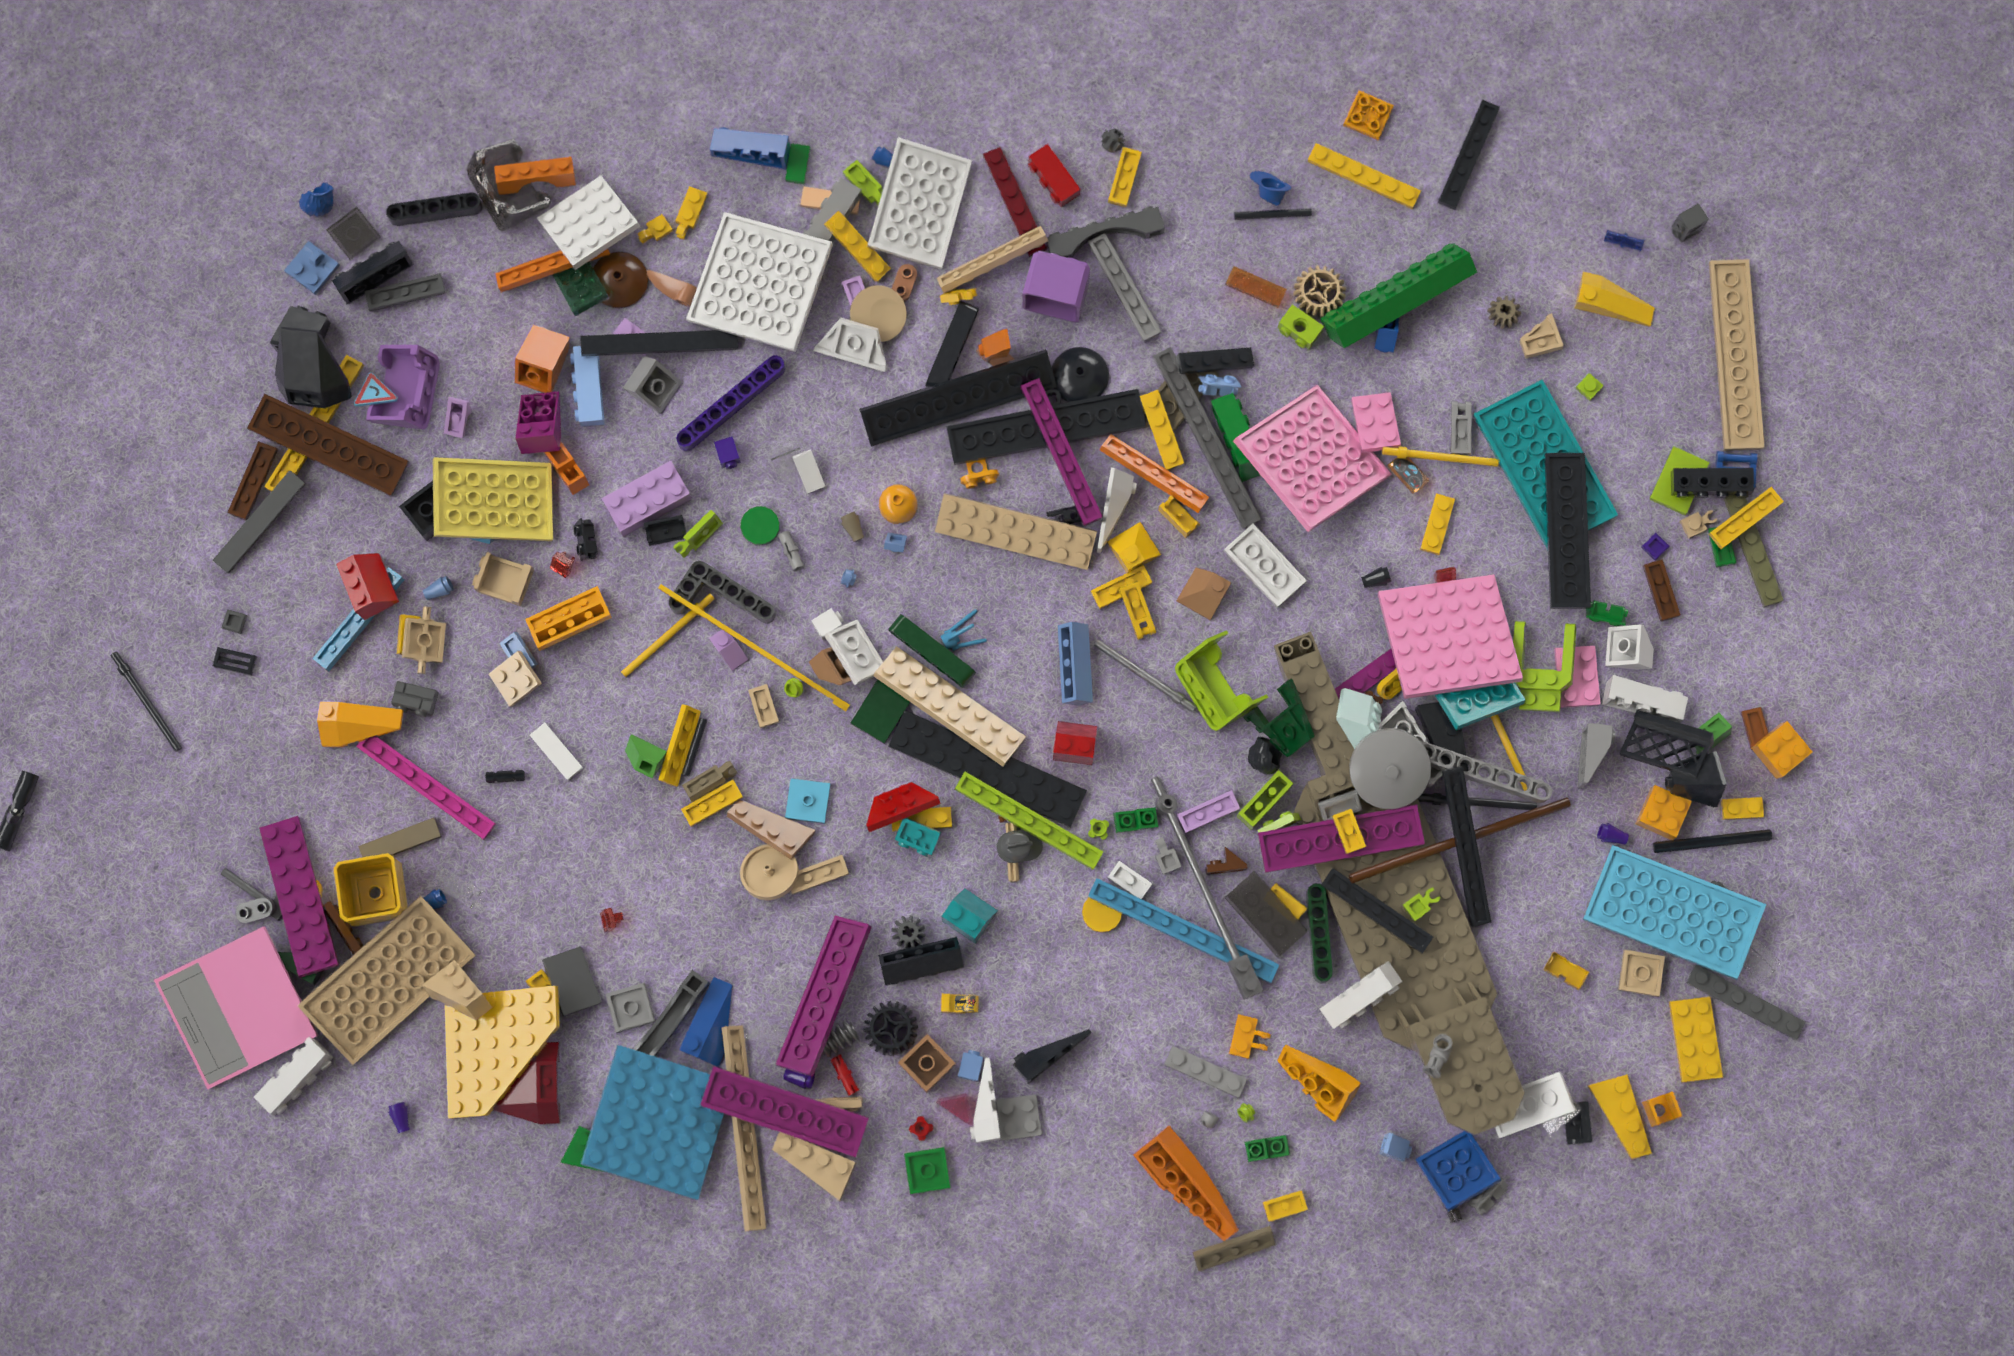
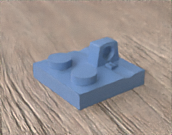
M308 241L284 271L316 295L340 265Z

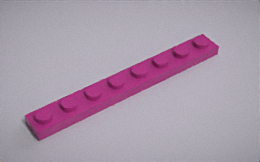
M378 737L366 738L365 741L359 742L356 746L483 840L486 839L496 826L493 821Z

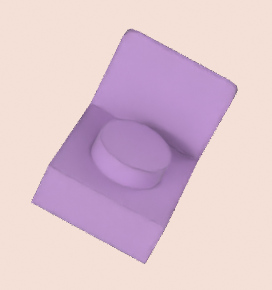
M454 397L448 398L444 434L460 438L465 436L467 417L471 414L469 401Z
M721 629L709 638L732 671L748 660L736 640Z

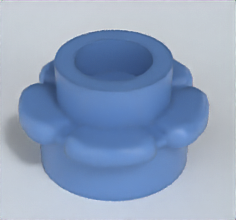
M845 569L841 584L846 585V588L849 585L853 586L857 575L854 574V569Z

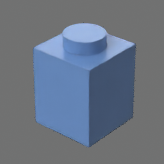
M968 1050V1053L963 1052L958 1078L978 1082L983 1062L980 1052Z

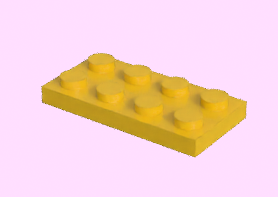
M1702 997L1670 1001L1669 1007L1681 1083L1723 1078L1711 998Z

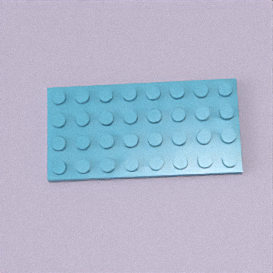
M1612 845L1583 920L1737 980L1766 904Z

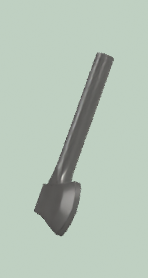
M225 868L221 872L222 876L255 899L267 897ZM276 894L273 900L276 909L272 917L279 921L282 913Z

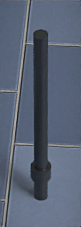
M117 651L113 652L110 656L118 666V672L126 678L174 751L177 752L182 749L131 673L132 669L128 663L123 661Z
M1433 793V795L1421 794L1418 797L1419 802H1432V805L1448 804L1447 797L1441 793ZM1469 797L1470 806L1522 810L1537 808V803Z

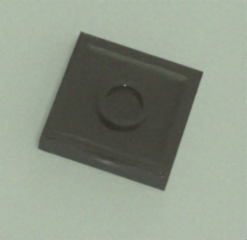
M357 206L326 229L327 233L349 260H352L381 238Z

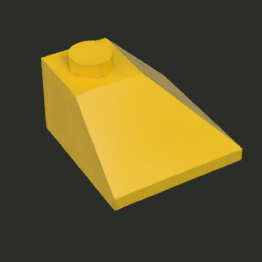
M1141 522L1107 541L1126 573L1149 563L1161 555Z

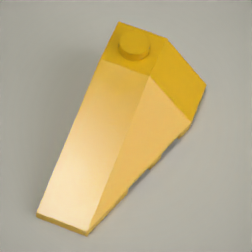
M1582 272L1575 309L1651 326L1655 309L1653 306L1603 276Z

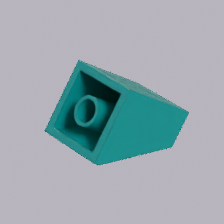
M964 888L951 901L941 918L943 923L976 944L998 910Z

